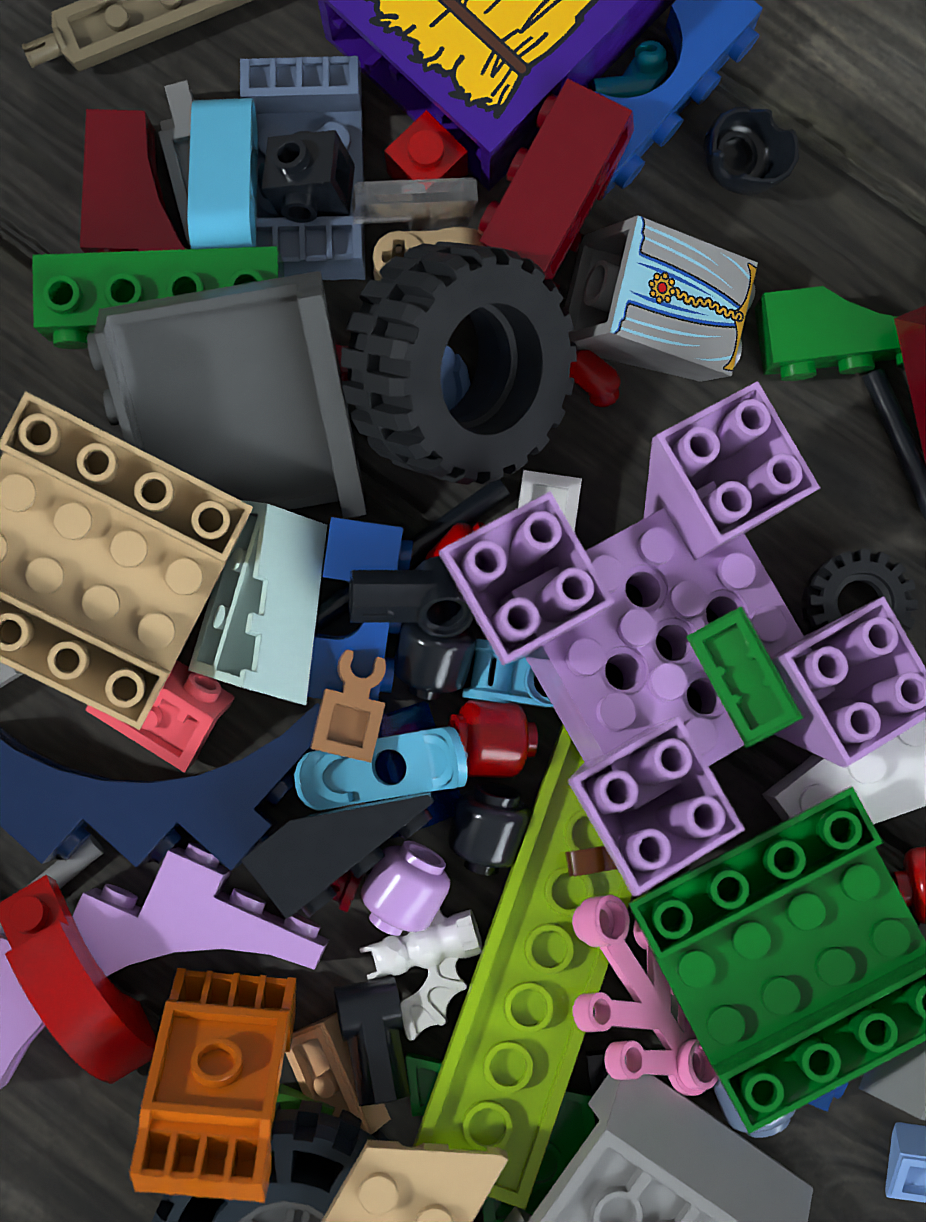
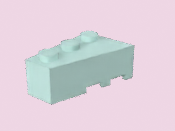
M240 500L252 506L253 509L212 590L188 671L245 689L306 705L327 525L268 503Z

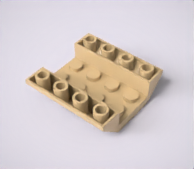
M25 391L0 439V450L3 451L0 458V662L140 730L216 585L253 507Z

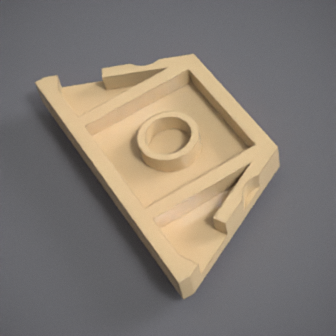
M368 1140L321 1222H473L508 1161L507 1152L499 1147H487V1151L448 1149V1144L422 1143L416 1147H406L397 1141Z

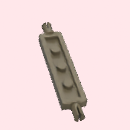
M79 0L52 11L53 33L26 44L23 43L22 48L32 68L64 55L77 71L81 72L253 0Z

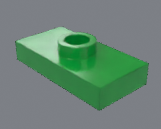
M740 606L686 636L745 747H751L805 718L744 607Z

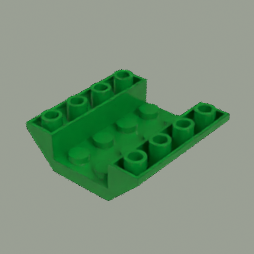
M849 786L628 903L687 1021L749 1134L926 1041V940L876 849L883 842L853 786Z

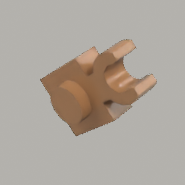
M347 649L342 653L338 661V674L344 683L342 692L324 689L310 749L371 763L385 703L368 698L370 689L378 685L383 679L386 671L385 658L376 657L371 674L366 678H359L351 670L354 651Z

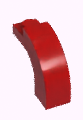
M44 875L1 901L0 923L11 946V950L5 953L8 962L34 1010L67 1054L87 1073L109 1084L115 1083L151 1061L157 1038L140 1001L125 995L117 989L98 966L76 926L57 881L48 875Z

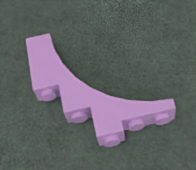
M192 842L188 843L186 849L178 846L168 850L143 908L135 905L138 900L135 894L123 888L105 884L103 890L94 888L84 892L72 916L88 950L106 976L128 965L170 953L212 949L269 954L315 969L321 960L329 939L318 935L321 928L320 925L303 916L293 914L290 918H285L284 920L264 911L266 901L256 895L237 888L233 889L231 895L222 892L231 871L219 865L220 861L204 846ZM5 933L0 934V1089L9 1083L30 1044L45 1027L25 995L5 955L6 952L11 950Z

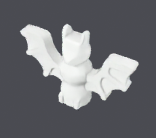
M439 908L426 930L409 932L405 936H387L380 942L366 945L359 949L361 953L372 951L377 971L367 975L368 981L387 975H401L414 966L428 970V977L423 986L400 1004L407 1038L411 1041L415 1040L425 1028L437 1024L442 1026L448 1022L447 1009L451 999L457 993L469 987L458 974L457 961L459 958L466 959L480 955L483 945L477 922L471 909L453 914L447 918Z

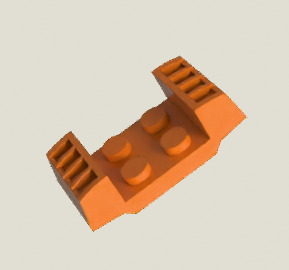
M177 968L170 997L165 1003L140 1110L139 1129L130 1168V1177L135 1192L265 1203L271 1172V1132L284 1053L290 1052L294 1030L296 978L267 977V975L248 976L240 975V973L225 974L213 973V971L209 970L201 972Z

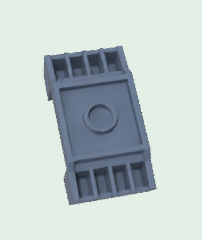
M359 57L240 59V98L254 99L257 116L256 247H278L284 262V277L321 271L322 280H365L364 147L361 64ZM336 130L355 164L350 216L317 217L308 223H297L286 218H280L269 199H265L262 196L258 184V168L261 163L265 162L268 137L292 135L299 131L320 132Z

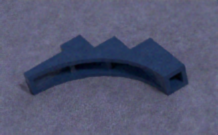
M316 703L281 736L245 758L197 776L165 781L112 779L72 769L29 749L0 727V826L43 864L56 860L59 856L67 861L90 837L91 834L85 829L89 824L135 867L146 864L151 859L160 864L168 850L176 848L182 841L183 837L177 832L179 827L182 826L232 871L240 866L242 863L241 859L270 837L268 833L278 823L261 806L268 801L275 807L295 786V779L291 773L306 753L314 751V749H310L321 703Z

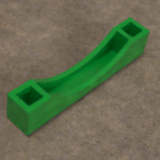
M824 286L764 293L754 307L763 375L780 373L782 381H797L816 376V369L838 366L839 374H856L874 369V362L896 360L897 367L905 368L894 318L898 316L881 314L849 302Z

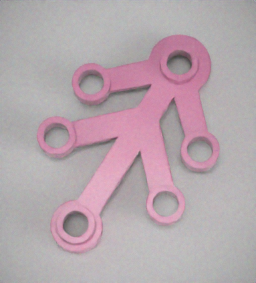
M614 895L585 899L573 914L574 932L580 940L589 946L601 949L634 1002L611 1000L607 994L602 992L581 994L576 998L573 1005L575 1024L584 1032L606 1031L611 1026L653 1030L666 1049L644 1050L636 1041L613 1042L605 1052V1067L608 1074L615 1080H636L643 1074L666 1075L673 1088L685 1096H697L706 1089L713 1087L718 1081V1077L679 1003L678 1023L671 1013V994H674L653 956L637 921L635 920L633 932L637 944L647 950V975L625 942L629 932L630 919L623 901ZM593 1006L595 1009V1018L593 1015Z

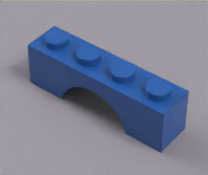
M676 0L671 5L665 27L675 53V70L671 76L658 88L637 97L619 98L598 93L632 110L634 132L603 198L616 184L621 189H625L635 179L645 165V161L641 156L654 142L662 147L671 139L684 120L679 114L692 100L698 105L706 100L722 78L717 72L729 58L738 63L749 52L759 37V34L754 29L763 8L754 0Z

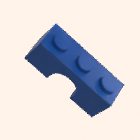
M331 517L323 577L349 582L350 571L409 570L413 541L402 539L403 527ZM361 623L353 632L340 636L316 633L313 642L307 697L322 699L324 689L342 692L344 683L338 674V661L342 653L347 649L354 651L351 670L359 678H366L371 674L376 657L385 658V675L378 685L370 689L368 699L378 701L379 692L391 693L395 670L394 658L385 657L388 633L399 635L401 623Z

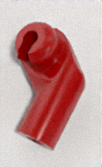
M590 350L576 351V362H571L569 377L574 378V382L589 393V399L593 405L601 408L613 405L619 398V386L621 384L616 369Z

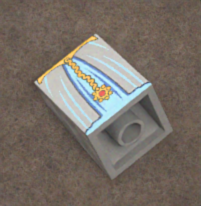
M635 216L586 234L578 249L564 307L569 311L574 327L573 330L568 332L569 340L576 344V351L590 350L603 359L700 382L732 376L733 368L739 361L742 352V341L740 338L746 312L752 305L755 296V285L753 282L758 262L641 216Z

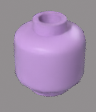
M404 841L402 846L386 847L382 850L386 856L373 866L360 892L364 905L371 911L369 920L378 929L394 936H399L402 931L419 932L426 930L450 888V879L444 871L446 863L437 853L413 841Z

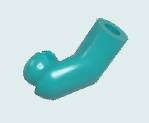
M656 41L641 43L635 50L636 57L631 61L622 76L593 78L592 91L612 97L630 98L644 95L658 88L665 78L668 69L664 46Z

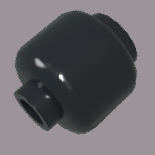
M402 623L394 654V673L402 682L408 685V691L419 698L437 700L442 697L443 693L458 691L468 680L476 647L475 635L470 628H467L455 636L436 637L424 632L419 623Z
M479 782L475 785L474 790L465 791L458 797L448 840L451 850L465 860L464 866L468 870L482 875H496L499 873L500 868L514 865L532 814L528 805L521 800V793L515 788L495 782Z

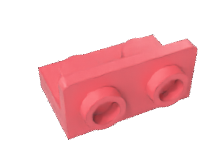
M177 660L140 730L89 705L85 711L185 773L196 761L218 718L230 707L234 696L221 688L220 683L216 679L188 671L189 667Z

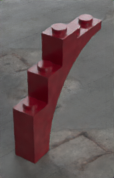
M86 109L80 248L84 253L186 249L168 214L158 176L156 131L145 111ZM336 345L342 380L345 381L348 380V370L345 367H341L342 347L348 348V346Z

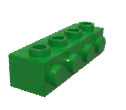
M277 246L32 255L34 328L48 341H53L54 347L61 349L88 348V333L95 332L99 309L284 277V262Z

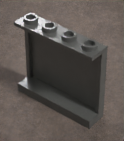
M321 271L99 309L95 332L88 333L87 335L89 355L95 371H105L110 388L104 390L103 393L107 418L111 426L120 425L126 443L238 500L268 503L284 510L340 501L343 519L367 515L364 486L348 406L342 386L343 380Z

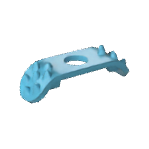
M449 726L377 738L371 763L314 750L306 753L298 762L294 774L295 787L298 797L303 803L315 810L333 809L352 804L453 789L465 786L466 760L468 753L464 751L461 737L455 728ZM383 750H395L405 759L407 766L406 774L398 784L385 783L376 773L375 762Z

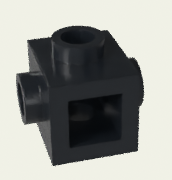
M336 130L320 132L299 131L292 135L268 137L265 162L261 163L258 168L259 189L265 199H269L280 218H286L293 222L308 223L317 217L350 216L355 164Z

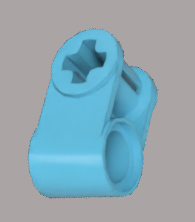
M476 639L470 687L463 689V698L499 703L516 702L530 706L554 708L547 697L537 692L534 686L535 674L525 657L502 665L489 641ZM497 659L494 682L492 686H489L492 661Z

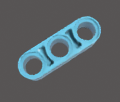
M253 98L193 100L188 184V231L191 249L256 247L258 128Z

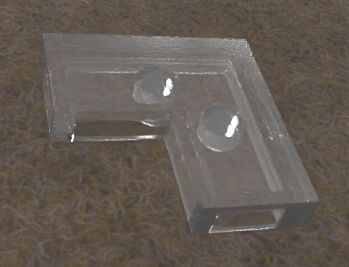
M448 178L357 182V184H354L352 197L353 224L407 222V231H436L452 227H468L478 201L476 179Z

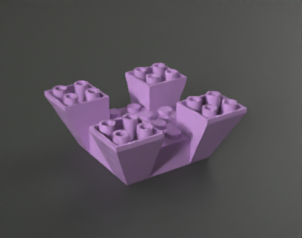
M758 381L653 437L644 519L586 551L583 549L550 491L442 548L438 552L501 664L506 665L525 657L548 699L553 704L556 713L584 760V763L568 779V782L633 896H638L744 830L708 767L742 747L744 743L686 637L709 624L706 618V608L712 610L718 618L740 606L745 608L805 717L774 735L834 764L847 767L926 719V668L884 596L803 636L745 536L746 532L820 489ZM626 583L635 586L639 590L643 600L642 607L634 605L628 599L625 591ZM657 635L664 637L669 642L672 648L671 660L664 658L659 653L656 646ZM607 663L615 665L621 671L623 676L621 690L613 687L608 682L605 675ZM688 687L694 689L701 698L702 708L700 713L694 711L687 701Z

